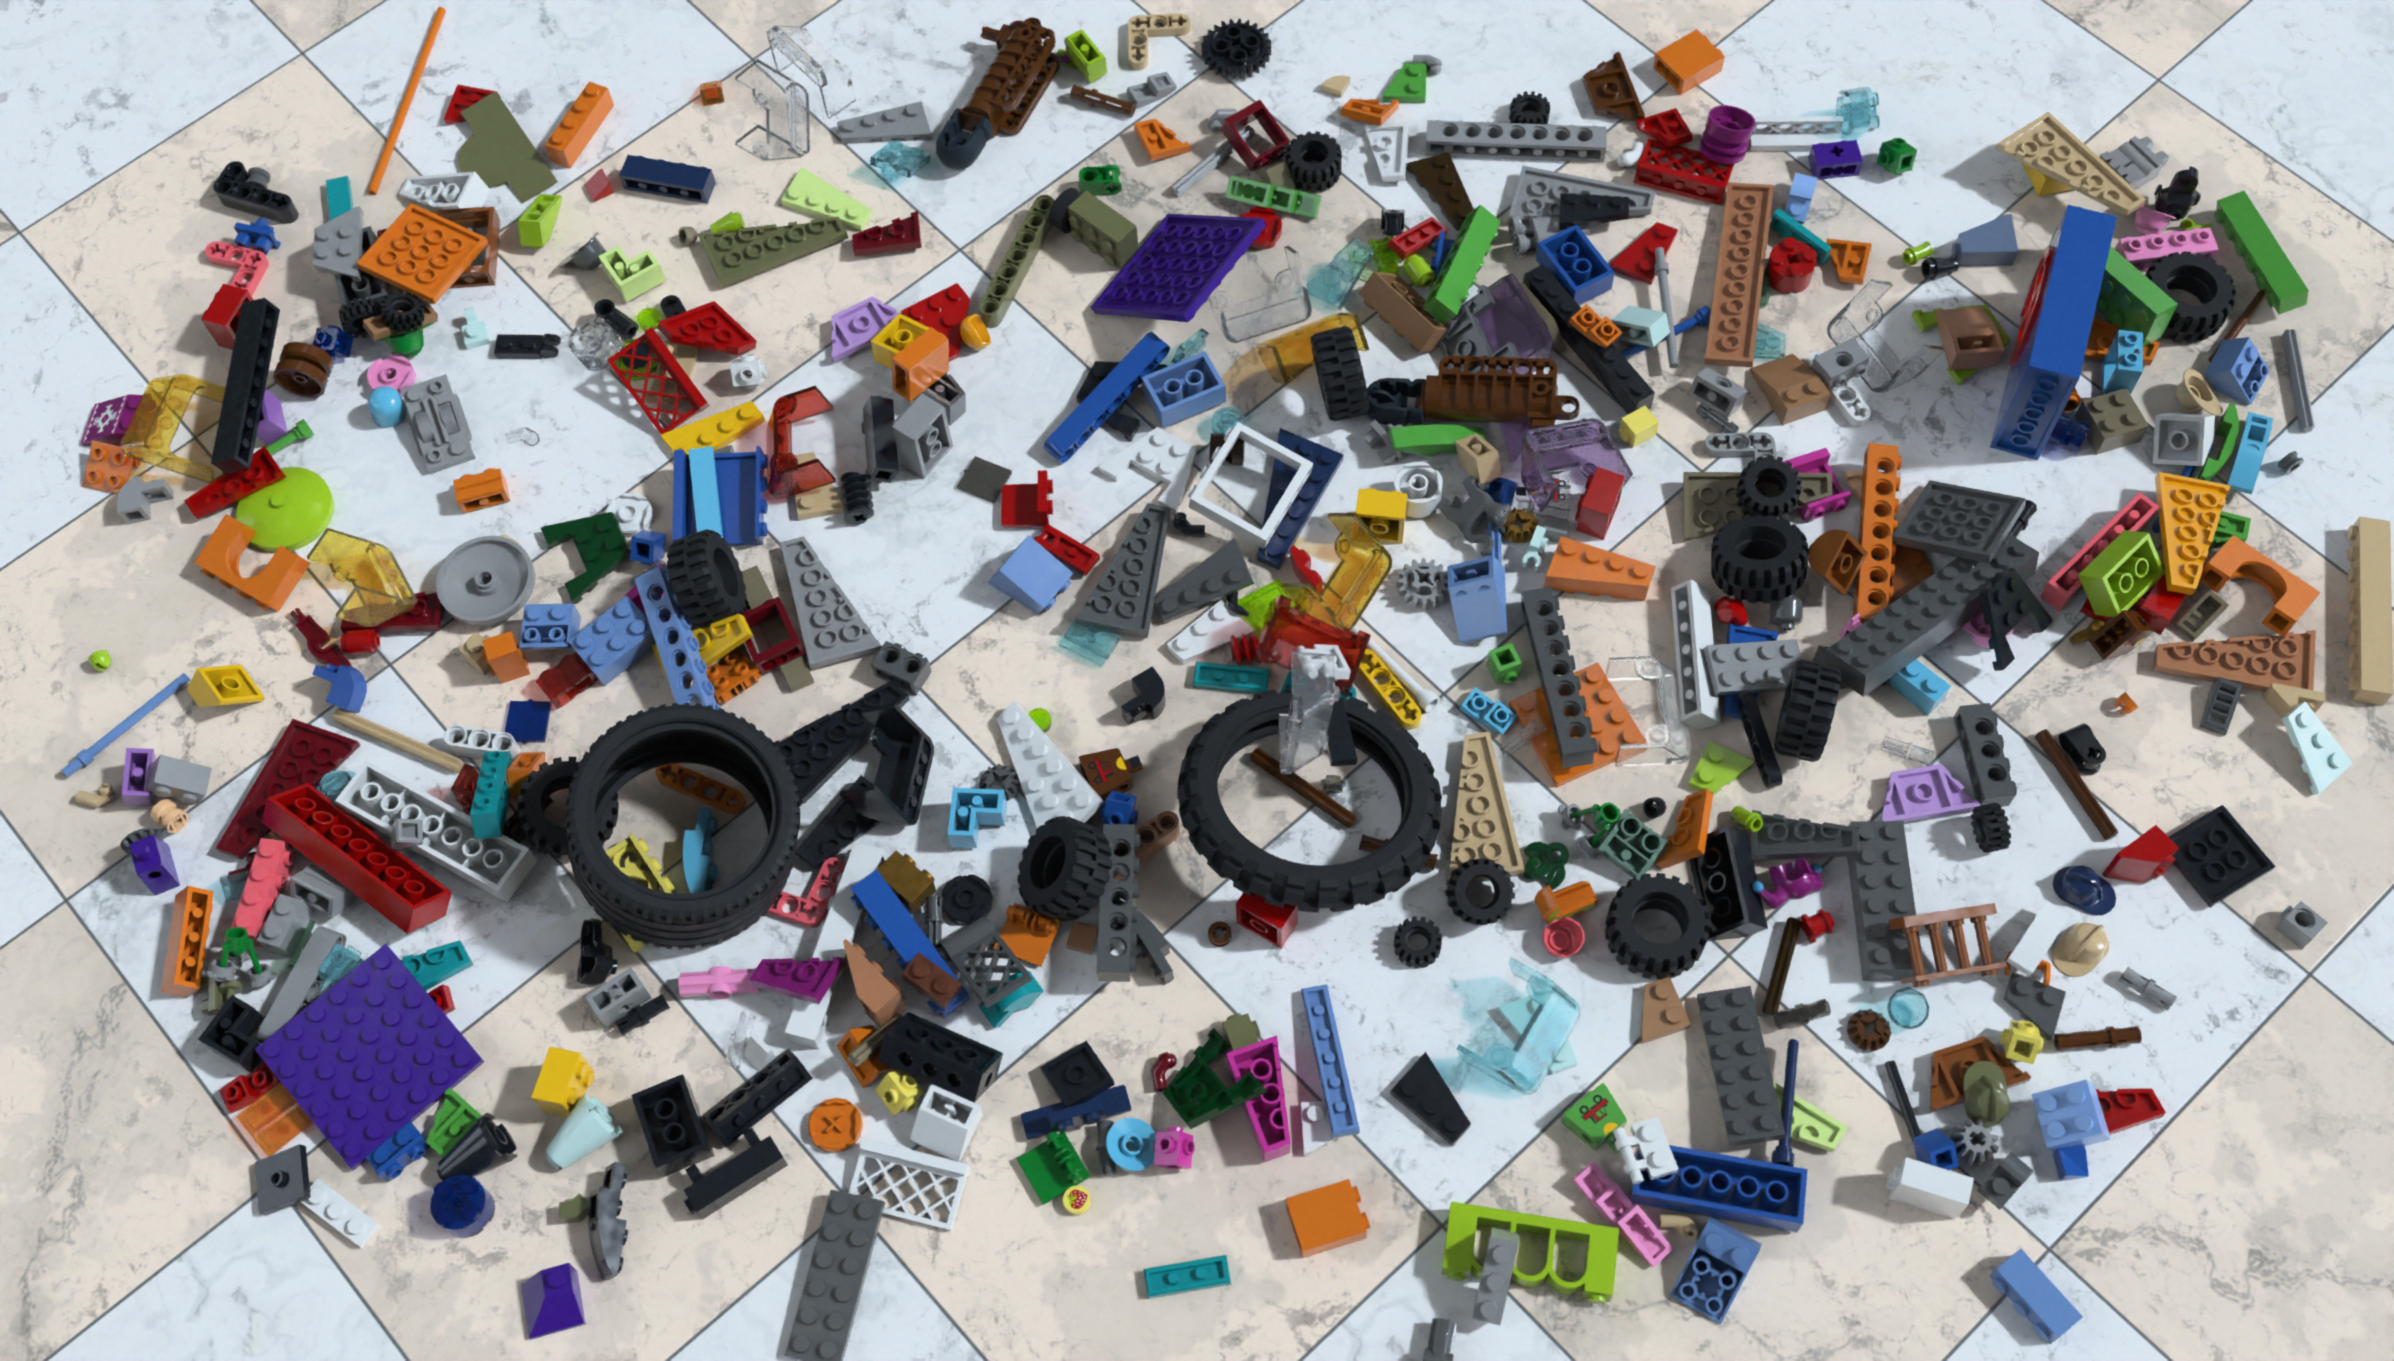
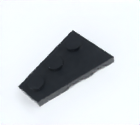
M1426 1052L1391 1089L1390 1094L1451 1146H1454L1471 1126L1467 1116Z

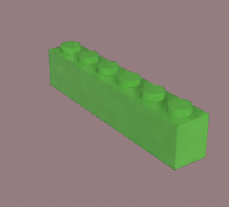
M2241 191L2217 200L2216 211H2214L2215 220L2224 227L2226 238L2234 243L2237 255L2243 257L2247 271L2250 274L2253 273L2258 289L2265 292L2269 306L2271 308L2274 307L2279 315L2306 305L2309 290L2246 192Z
M1479 205L1466 216L1422 307L1443 325L1451 319L1455 320L1462 312L1460 307L1469 297V288L1477 280L1475 275L1484 265L1482 260L1491 250L1490 243L1499 233L1497 229L1501 221L1482 205Z

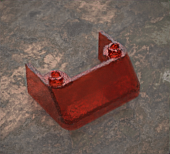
M816 386L784 395L777 399L773 406L766 428V450L768 456V492L775 499H784L836 482V478L818 458L798 464L797 457L792 453L791 423L833 410V405Z

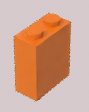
M1696 29L1656 52L1653 68L1682 95L1720 73L1725 56L1706 36Z
M930 327L891 358L893 390L911 402L949 372V339L943 333H939Z
M1349 1179L1286 1198V1209L1302 1258L1366 1239V1229H1370L1366 1213H1361L1357 1203L1361 1202L1357 1186H1351Z

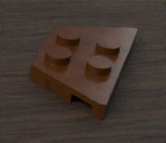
M1620 52L1613 54V58L1605 63L1603 61L1597 65L1596 69L1590 70L1583 75V84L1596 115L1632 121L1645 118L1644 111Z

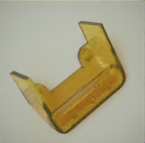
M1335 313L1256 345L1258 354L1274 382L1280 383V385L1292 382L1294 380L1293 376L1297 372L1315 365L1310 340L1311 336L1315 333L1346 326L1352 330L1357 349L1360 351L1369 350L1358 314Z
M1329 513L1328 519L1340 532L1335 541L1334 548L1341 562L1320 594L1310 584L1283 583L1281 588L1303 613L1339 631H1350L1356 625L1391 570L1392 558L1357 513Z
M326 528L307 555V559L310 561L328 565L337 580L342 582L348 581L353 584L354 589L335 614L339 619L358 623L363 627H374L411 611L417 603V598L393 553L382 544Z

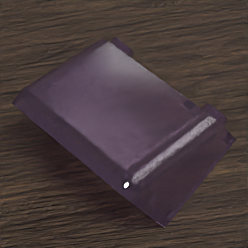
M1506 275L1488 286L1496 304L1477 317L1492 353H1495L1510 342L1515 345L1520 358L1550 359L1552 351L1551 335L1515 275ZM1475 295L1474 297H1472L1471 299H1469L1461 305L1460 308L1462 309V312L1457 317V319H1459L1461 315L1465 312L1464 307L1467 305V303L1469 301H1473L1477 295ZM1511 366L1508 369L1509 373H1512ZM1523 366L1516 369L1518 374H1526L1529 371L1527 367Z

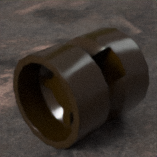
M1211 433L1210 464L1214 461L1211 458L1218 446L1222 448L1225 441L1223 439L1225 434ZM1237 439L1222 465L1225 461H1228L1230 465L1244 464V440Z

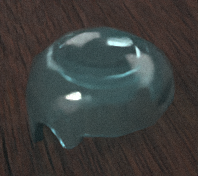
M1911 987L1896 990L1888 999V1016L1894 1024L1901 1028L1909 1030L1918 1028L1924 1024L1929 1016L1930 1006L1924 994Z

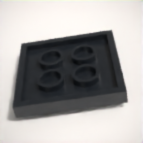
M2224 805L2219 806L2169 836L2179 847L2178 851L2173 855L2176 859L2173 864L2210 908L2271 872L2276 867Z

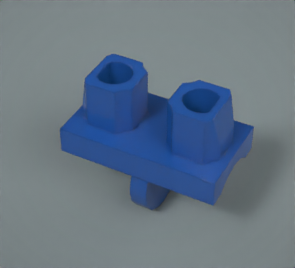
M259 218L256 223L252 222L250 225L236 222L234 226L237 232L234 242L237 246L249 248L251 243H253L255 250H260L267 255L271 248L279 249L281 245L280 241L275 239L274 228L269 226L267 219Z

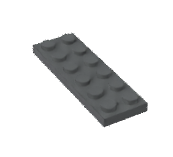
M1751 986L1697 994V1002L1729 1147L1785 1139L1786 1134Z
M830 1190L786 1349V1357L802 1361L844 1360L885 1207L883 1200Z

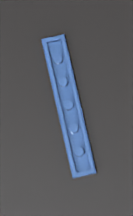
M1326 984L1301 989V995L1332 1138L1360 1134L1328 986Z

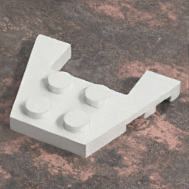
M1156 427L1099 466V471L1117 482L1132 464L1163 481L1169 486L1158 499V505L1171 508L1170 512L1176 514L1179 511L1185 486L1195 462L1197 448Z

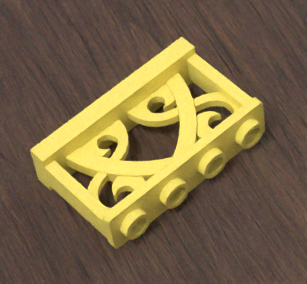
M631 833L628 835V838L605 851L611 861L629 878L648 882V888L657 891L659 890V884L666 893H672L671 891L675 889L667 876L662 878L659 874L662 868L656 858L652 857L649 859L646 852L650 851L642 837L637 840L634 834ZM628 852H635L638 859L636 862H629L630 858L628 856L625 860V867H620V859ZM644 863H646L651 872L641 869ZM629 934L627 936L623 935L634 953L643 948V942L633 940Z

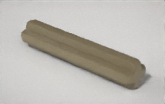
M897 1014L853 1049L848 1056L849 1062H852L854 1066H859L882 1047L885 1033L903 1015Z

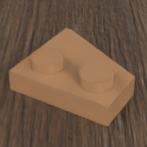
M1670 977L1644 986L1641 1044L1689 1029L1691 1026Z

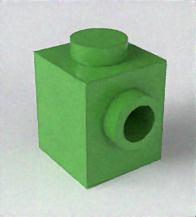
M1512 643L1488 652L1487 667L1496 685L1502 683L1510 684L1520 677L1522 662Z

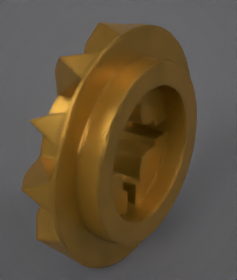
M1514 507L1508 514V521L1504 524L1506 532H1501V534L1511 542H1527L1532 539L1538 525V520L1534 517V513L1527 512L1525 508L1520 510ZM1516 519H1518L1520 523H1524L1522 531H1520V528H1518L1517 525H1514Z

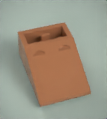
M1982 306L1935 310L1934 313L1950 371L1997 367L2004 348L1999 330Z
M845 939L843 944L859 1001L865 1014L881 1028L894 1016L903 1014L907 1010L903 1002L905 997L900 992L902 989L894 979L890 978L887 980L882 974L884 972L883 969L874 960L869 962L866 959V953L857 943L852 945Z

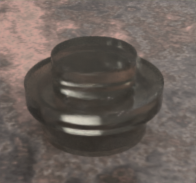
M1326 775V779L1320 780V785L1323 786V792L1342 793L1346 782L1341 780V776Z

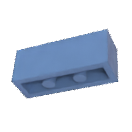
M2019 1249L1989 1275L1992 1278L1994 1287L2000 1293L2006 1294L2010 1298L2014 1309L2021 1316L2027 1317L2034 1325L2033 1328L2036 1334L2043 1340H2047L2050 1344L2083 1318L2022 1249Z

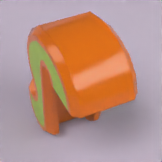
M1580 881L1555 892L1548 885L1538 891L1534 902L1544 922L1550 923L1556 919L1570 918L1578 912L1584 914L1597 906L1598 900L1590 883Z

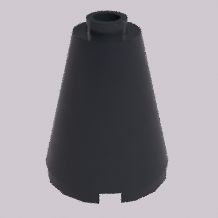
M486 1113L480 1116L438 1162L439 1169L437 1174L444 1183L457 1184L511 1162L517 1157V1154H513V1151L517 1148L511 1135L503 1124L497 1126L493 1122L496 1117L492 1114Z

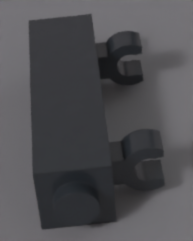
M870 396L863 407L864 421L861 424L862 434H865L867 469L865 470V475H868V480L877 481V483H891L899 471L897 445L892 430L895 421L893 399L883 398L882 396Z
M750 1128L743 1133L751 1146L748 1150L703 1177L695 1164L685 1169L693 1182L692 1185L684 1189L688 1197L684 1200V1203L692 1215L697 1213L703 1220L788 1166L771 1136L760 1141L753 1128Z

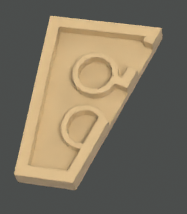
M814 452L790 456L799 520L844 513L843 503Z

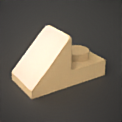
M2272 683L2263 694V699L2282 719L2297 704L2306 702L2311 710L2316 713L2325 702V693Z

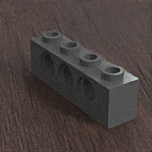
M1990 703L1959 706L1953 718L1975 799L1980 803V806L1991 803H1998L2001 807L2009 806L2017 794V787L2015 782L2011 781L2009 759L2004 756V740L2002 735L1998 734L1996 727L1997 715L1995 712H1992ZM1976 730L1983 732L1984 735L1977 733ZM1982 753L1988 754L1991 758L1985 757ZM1988 776L1996 778L1997 781L1991 780Z

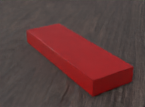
M1430 217L1390 239L1387 246L1404 260L1433 244L1435 239H1439L1440 231H1445L1446 236L1448 230L1436 219Z

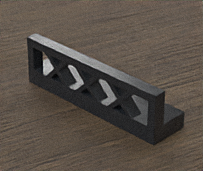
M787 1049L702 1116V1118L723 1145L727 1147L813 1078L800 1060Z

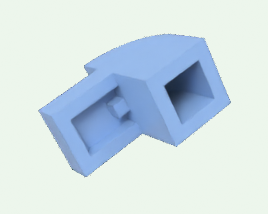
M1795 173L1784 210L1794 220L1806 221L1817 184V177Z

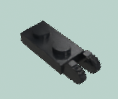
M497 334L494 355L497 359L556 357L559 349L553 347V345L558 346L561 338L555 334Z

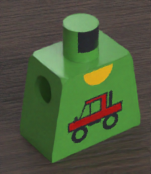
M1602 1083L1563 1114L1561 1122L1592 1149L1597 1150L1607 1143L1617 1154L1620 1151H1617L1615 1146L1616 1138L1613 1131L1618 1128H1624L1627 1119L1606 1085Z

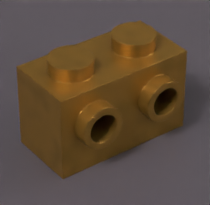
M895 850L877 870L898 899L916 913L926 902V897L932 896L936 892L933 882L935 879L927 870H919L915 866V861L909 855H901Z

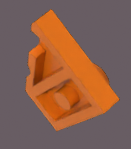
M1350 99L1341 107V116L1347 117L1352 121H1363L1370 125L1381 126L1399 108V100L1392 99L1391 104H1379V99Z
M1151 119L1135 123L1134 131L1150 161L1190 152L1191 145L1187 141L1182 143L1175 138L1176 133L1165 128L1158 120Z
M1827 238L1826 243L1832 247L1829 256L1839 282L1863 285L1872 243Z

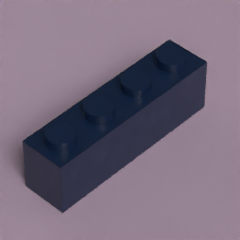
M627 155L619 174L625 190L708 204L716 184L712 169L703 166L697 167L684 163L668 162L662 159L645 158L643 156Z

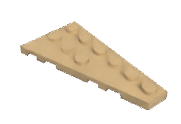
M1490 731L1469 734L1464 737L1448 879L1451 877V872L1457 869L1459 864L1472 859L1493 860L1495 863L1501 864L1504 867L1503 869L1509 872L1511 876L1523 874L1525 870ZM1476 876L1468 883L1489 879L1484 876Z

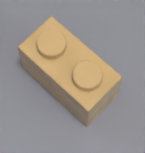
M1475 433L1455 441L1460 467L1469 475H1472L1480 484L1490 483L1502 476L1498 451L1480 435Z

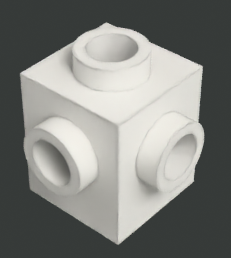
M754 354L742 355L740 359H735L730 363L733 387L744 386L745 389L758 388V384H762L764 377H767L766 364L762 363L761 357L755 358Z

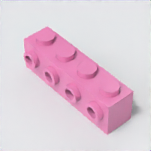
M2194 228L2186 231L2125 237L2119 239L2115 250L2142 273L2147 272L2151 264L2156 262L2158 258L2165 255L2168 256L2170 253L2178 252L2181 254L2184 251H2188L2194 255L2200 253L2204 254V257L2210 259V257L2214 259L2219 248L2211 228Z

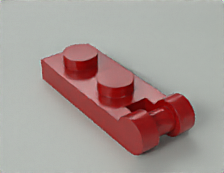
M1045 524L1041 529L1042 533L1034 538L1036 542L1057 560L1084 576H1087L1100 559L1097 552L1049 524Z

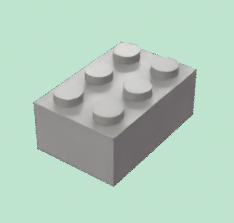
M922 393L909 404L904 414L897 417L893 423L892 430L902 466L923 479L953 447L944 406Z

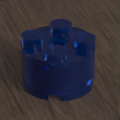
M456 1175L443 1182H439L435 1186L430 1202V1210L434 1220L447 1232L460 1238H468L482 1232L485 1225L492 1220L495 1212V1202L490 1192L474 1177Z

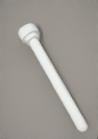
M1358 626L1351 627V634L1367 649L1376 653L1384 665L1417 696L1418 705L1425 712H1429L1436 707L1440 701V697L1428 689L1424 690Z

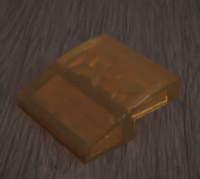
M281 1082L237 1116L268 1157L276 1154L314 1123Z

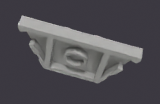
M360 206L314 228L313 266L317 271L330 272L339 277L345 275L352 277L354 281H361V270L358 269L356 264L362 257L363 211Z

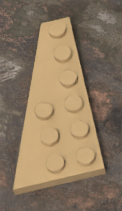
M2049 112L1997 143L1995 148L2125 216L2142 207L2146 201L2142 195Z

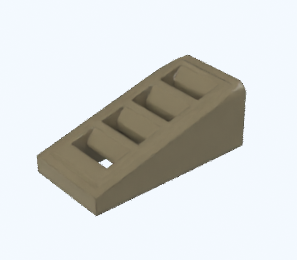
M2208 589L2174 626L2191 640L2195 641L2227 609L2229 604ZM2206 602L2216 611L2213 613L2203 603ZM2197 609H2201L2204 613H2206L2209 616V618H2205L2202 614H2200L2197 611ZM2193 614L2195 617H2197V618H2198L2200 621H2202L2204 624L2201 626V625L2198 624L2195 620H2193L2190 616ZM2188 621L2197 631L2194 633L2183 623Z

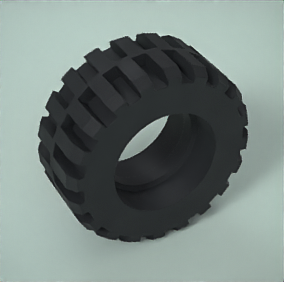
M2184 251L2181 254L2175 252L2158 258L2147 270L2145 276L2178 303L2162 338H2171L2173 342L2179 343L2182 340L2186 341V343L2196 342L2197 339L2202 341L2217 333L2224 324L2236 301V287L2232 285L2234 281L2231 275H2227V270L2222 265H2217L2216 260L2213 258L2207 259L2204 257V254L2197 253L2194 255L2188 251ZM2180 289L2190 292L2200 300L2202 305L2182 303L2174 298L2169 290Z
M1343 326L1313 334L1310 338L1313 359L1329 420L1336 422L1365 415L1370 409L1368 392L1360 356L1351 328Z
M1756 514L1753 517L1746 515L1742 516L1739 520H1731L1728 525L1725 524L1718 530L1711 544V575L1715 580V584L1720 590L1723 589V592L1729 597L1733 595L1736 600H1747L1753 604H1756V602L1766 604L1772 600H1783L1786 595L1788 597L1796 592V589L1798 590L1803 585L1807 576L1808 543L1805 535L1800 532L1801 530L1796 525H1790L1788 520L1784 518L1780 520L1777 519V516L1769 515V517L1763 516V514ZM1761 557V558H1768V559H1767V560H1753V559H1749V558Z
M708 529L675 540L667 552L669 580L672 582V589L678 598L677 601L684 609L685 615L690 617V621L702 628L709 627L712 623L733 615L742 614L746 608L745 602L747 601L743 574L738 566L737 558L735 559L733 555V550L727 545V541L721 538L718 532Z
M1803 659L1795 662L1787 684L1777 725L1774 750L1778 754L1810 762L1818 761L1821 758L1831 729L1840 689L1841 672L1836 667Z
M561 757L554 758L551 765H548L547 762L539 765V771L533 770L528 775V781L523 782L520 789L521 794L518 796V818L523 834H526L528 842L532 846L537 845L539 851L546 855L547 852L553 853V858L561 859V855H568V859H570L566 827L557 826L545 817L543 810L544 802L552 793L562 789H569L574 772L578 771L577 766L579 762H576L577 757H569V761H562ZM618 792L607 805L600 821L598 836L602 846L605 839L609 840L613 834V828L616 827L619 808Z
M1058 816L1046 821L1045 825H1041L1036 829V834L1029 838V844L1022 852L1023 858L1018 866L1020 874L1017 875V882L1020 885L1018 889L1022 900L1031 910L1060 921H1073L1088 914L1089 909L1097 905L1098 898L1103 896L1106 882L1108 883L1110 879L1109 870L1112 869V861L1110 859L1112 851L1106 836L1100 829L1071 817Z
M1648 873L1641 875L1640 881L1637 878L1629 880L1626 886H1621L1617 891L1606 917L1605 938L1610 940L1608 944L1610 952H1617L1616 960L1620 965L1624 963L1629 965L1628 971L1635 974L1637 970L1643 973V978L1650 979L1651 975H1657V979L1661 980L1666 978L1668 974H1671V977L1674 978L1681 975L1682 970L1688 971L1693 967L1695 961L1699 960L1709 937L1711 920L1708 919L1710 914L1708 906H1702L1703 897L1700 893L1694 894L1692 892L1694 887L1688 882L1683 885L1679 882L1680 878L1672 876V879L1665 878V873H1657L1656 877H1651V874ZM1645 909L1663 910L1677 920L1681 927L1682 935L1678 940L1669 944L1650 942L1637 932L1633 924V917Z

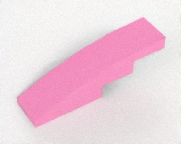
M1595 1161L1590 1162L1571 1179L1612 1227L1619 1228V1235L1651 1267H1655L1673 1250V1247L1638 1204L1634 1205L1621 1188L1608 1179Z

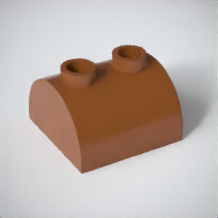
M1831 530L1820 535L1809 546L1808 561L1811 568L1836 593L1845 596L1868 552L1847 531Z

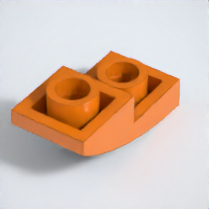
M1587 304L1568 321L1581 334L1604 348H1607L1623 333L1606 316L1601 319Z

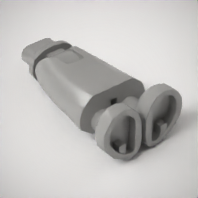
M1511 215L1508 220L1510 240H1513V250L1518 256L1524 255L1528 249L1534 248L1537 251L1539 242L1564 231L1559 230V217H1530L1528 225L1522 224L1521 218L1518 215ZM1588 222L1587 226L1579 227L1585 235L1590 234Z

